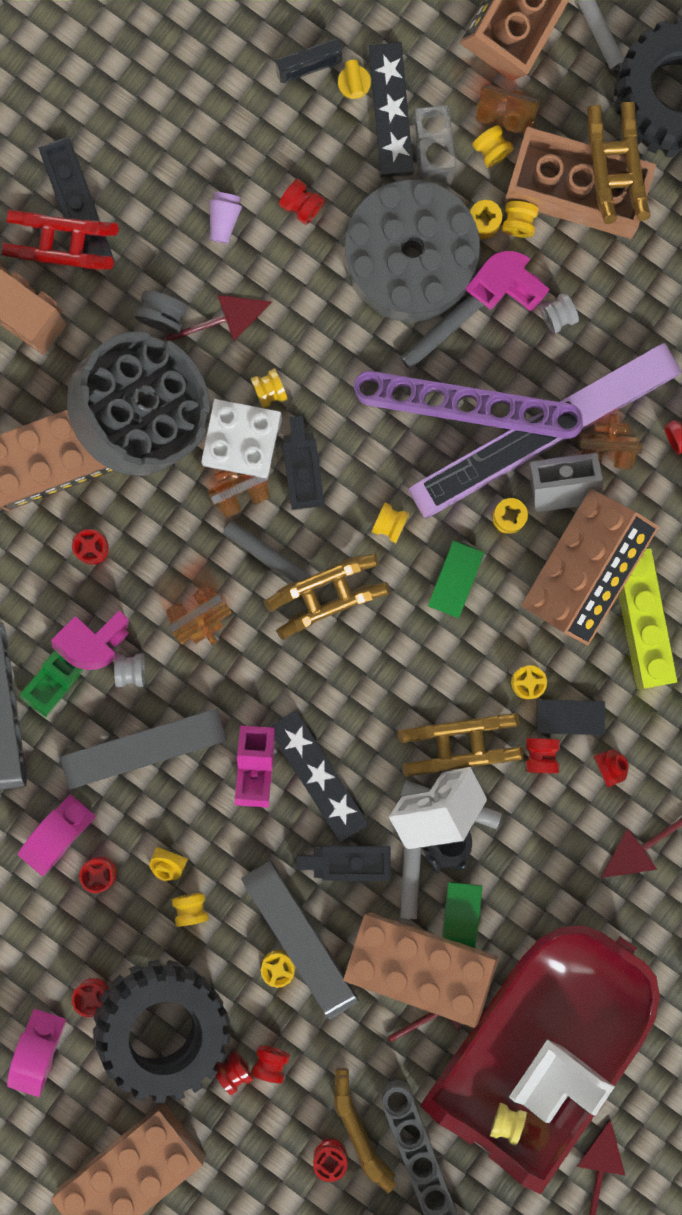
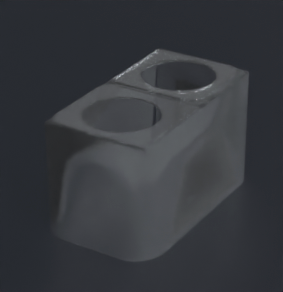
M449 105L416 108L411 119L418 179L431 183L451 181L456 175L457 166ZM439 116L445 118L444 128L437 133H430L422 126V118ZM442 143L447 146L450 155L445 164L435 166L429 163L426 158V150L431 144Z

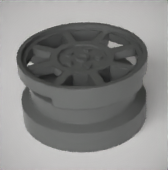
M143 291L141 297L143 305L137 309L135 319L154 329L179 334L182 327L179 322L181 317L186 315L188 306L171 296L155 291Z

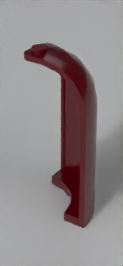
M585 925L560 927L539 938L521 957L480 1017L479 1023L468 1034L420 1104V1107L440 1126L458 1135L469 1144L473 1145L476 1142L490 1152L488 1157L503 1168L520 1185L541 1194L595 1115L590 1114L567 1096L551 1122L546 1123L527 1107L510 1099V1094L547 1039L562 1045L615 1086L644 1044L655 1022L660 1000L657 976L643 960L634 955L638 948L621 936L615 941L600 931ZM500 1103L507 1105L509 1110L514 1112L519 1110L527 1112L517 1146L510 1144L506 1138L499 1137L495 1139L490 1137L493 1121Z

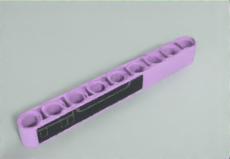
M663 343L560 402L575 405L581 410L583 414L582 430L673 379L682 371L666 343ZM541 412L527 421L530 423L540 422L544 414ZM564 414L557 422L562 428L570 429L578 421L574 415ZM509 430L416 483L408 489V492L423 518L426 519L568 438Z

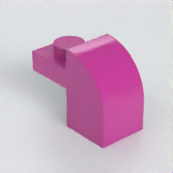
M503 251L487 260L473 277L466 291L490 310L505 293H508L525 308L532 311L550 289L542 283L539 277L524 269L530 258L518 252Z
M118 611L94 634L75 616L51 640L52 648L67 662L77 668L85 670L103 668L115 660V652L109 646L111 644L114 647L118 646L129 634L126 630L129 625V619Z
M240 725L235 805L269 808L274 764V728Z
M70 794L35 829L17 855L43 877L65 854L74 840L92 823L96 816Z
M37 1009L33 1010L26 1029L22 1032L8 1074L7 1087L40 1098L52 1068L53 1055L64 1030L66 1019Z

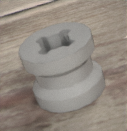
M565 292L559 294L557 299L552 302L545 301L540 304L543 319L553 334L560 332L562 326L566 324L574 325L579 322L576 308L569 295Z
M136 653L133 657H126L124 654L115 655L114 678L116 687H124L126 684L131 683L136 687H144L145 657L143 653Z

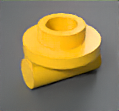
M349 60L345 62L346 68L339 74L338 88L345 97L359 99L368 93L371 78L367 70L358 65V60Z
M156 847L149 866L158 879L163 881L177 880L181 877L188 858Z

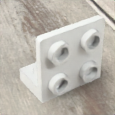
M214 399L201 461L202 465L267 478L269 476L277 433H280L282 423L281 412Z

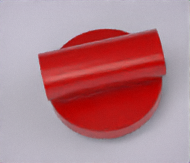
M612 749L594 755L606 787H611L626 780L629 765L627 759L620 752Z

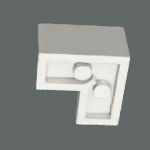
M471 767L444 771L440 774L430 792L402 796L389 818L407 849L464 841L487 799Z
M547 1039L509 1098L527 1107L544 1122L550 1123L567 1096L590 1114L596 1116L615 1086L562 1045Z

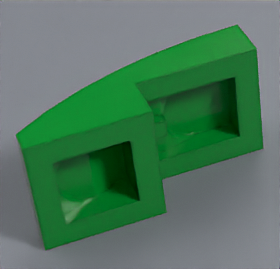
M453 539L428 607L459 618L485 551Z
M54 650L42 664V669L20 693V699L47 718L84 669L73 666Z
M448 881L442 937L473 948L476 947L482 885Z

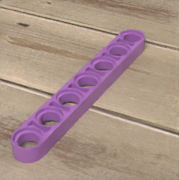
M373 371L361 373L354 381V391L357 399L362 404L559 438H573L581 432L583 427V414L577 406L568 403ZM365 382H376L379 388L375 394L367 396L360 392V388ZM398 387H407L411 390V395L407 400L398 401L393 398L394 390ZM432 392H439L444 396V400L438 406H429L425 402L426 396ZM470 397L477 402V406L473 411L464 412L458 408L459 401ZM497 403H505L510 407V412L507 416L498 418L491 413L492 407ZM537 408L543 412L544 416L540 422L530 423L525 419V413L529 409ZM564 414H571L576 417L578 422L573 428L565 429L558 424V419Z

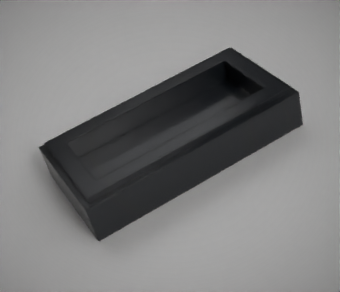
M337 38L275 60L280 83H286L340 64L342 62V47L339 39Z
M536 700V733L605 735V701Z

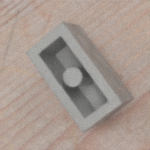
M598 453L530 462V485L535 512L579 507L590 488L603 495V477Z

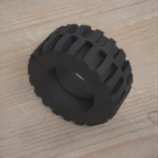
M676 18L673 25H669V21L665 20L657 23L654 31L652 29L644 31L639 36L638 41L633 42L629 48L614 86V95L617 97L614 105L617 114H621V103L635 102L638 145L644 141L649 144L648 151L656 154L658 149L665 150V157L674 158L679 151H682V113L667 108L657 99L651 86V76L654 71L661 67L682 65V18Z
M159 960L148 961V967L142 969L137 964L129 968L131 974L127 977L117 976L112 981L114 988L111 991L105 989L100 997L102 1006L101 1008H96L94 1014L96 1027L93 1028V1039L97 1047L96 1050L110 1079H114L117 1087L125 1093L130 1090L134 1098L143 1101L146 1100L147 1096H151L154 1103H165L166 1096L172 1095L174 1101L185 1098L184 1092L191 1088L194 1093L202 1089L203 1086L200 1082L205 1077L212 1080L218 1071L214 1067L216 1062H224L227 1052L223 1046L230 1043L231 1033L226 1026L230 1022L228 1012L223 1007V1001L204 976H200L190 966L187 965L184 968L179 962L168 960L166 965L161 964ZM160 1002H177L185 1006L192 1017V1028L188 1039L180 1049L163 1058H147L134 1051L129 1035L134 1021L142 1011Z

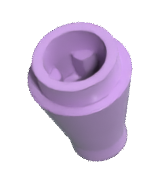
M214 192V197L210 200L209 240L229 244L231 233L242 209V206L239 205V196Z

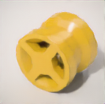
M499 125L488 129L472 143L475 151L481 152L483 155V163L487 168L498 164L514 150L512 143L505 141L503 138V130Z
M491 200L478 201L473 205L470 213L476 223L479 239H490L496 235L500 228L503 216L498 204Z
M522 201L506 203L505 212L508 216L507 220L503 222L502 232L514 237H533L535 234L533 220L537 217L539 208L534 204Z
M275 368L269 370L268 374L264 377L255 376L250 378L262 408H268L271 402L276 400L283 402L288 399Z
M515 498L504 499L498 503L493 511V524L502 533H516L525 525L528 511L520 500Z
M385 502L371 533L376 535L384 534L389 537L391 542L396 543L410 513L404 510L398 512L392 508L391 504Z
M536 666L520 667L511 677L512 690L522 699L537 698L544 693L547 687L546 675Z
M204 892L182 895L171 899L172 906L177 910V917L175 918L176 927L198 924L209 920L208 912L203 907L205 901Z
M273 950L263 959L261 976L265 983L271 987H284L293 979L296 967L285 950Z

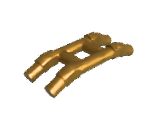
M635 102L621 103L622 141L604 142L601 105L588 106V140L591 146L597 204L605 224H612L617 220L611 190L613 188L630 187L631 203L639 221H645L651 216L641 171ZM625 154L628 173L608 175L606 156Z
M373 553L361 557L348 558L341 561L338 565L296 583L292 582L264 600L265 607L268 611L272 612L283 604H287L302 595L308 611H303L290 618L287 623L276 629L278 636L285 640L296 632L299 633L311 626L313 623L354 605H360L373 601L375 598L390 595L388 582L362 586L351 592L345 576L379 566L377 554ZM333 582L339 598L320 605L314 589Z
M511 713L398 730V740L400 743L436 738L439 758L404 763V775L409 777L523 760L524 750L521 746L485 751L482 732L519 726L518 714ZM469 733L472 753L452 756L449 736Z
M337 1068L335 1069L334 1086L335 1110L345 1125L361 1161L360 1165L364 1174L389 1194L397 1185L393 1180L396 1174L376 1154L350 1096L349 1069Z

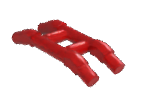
M8 209L6 223L41 229L39 248L3 242L2 256L86 269H112L114 261L111 256L84 254L83 247L85 234L116 236L119 232L117 223L47 216ZM55 230L72 232L69 252L52 250Z

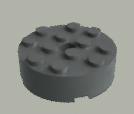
M404 180L385 185L365 198L349 222L345 238V265L349 281L359 298L384 317L403 322H419L435 318L456 305L465 294L469 283L474 277L480 251L478 229L465 204L452 192L437 184L421 180ZM408 246L416 248L421 255L409 258L402 252Z
M127 332L111 337L102 343L78 365L71 377L67 392L68 416L77 439L94 459L119 473L138 476L160 472L194 450L206 431L204 427L207 412L210 411V402L207 387L199 369L192 359L177 345L169 340L164 342L151 337L150 333Z

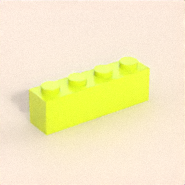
M650 548L645 550L619 594L637 689L677 683L659 585Z

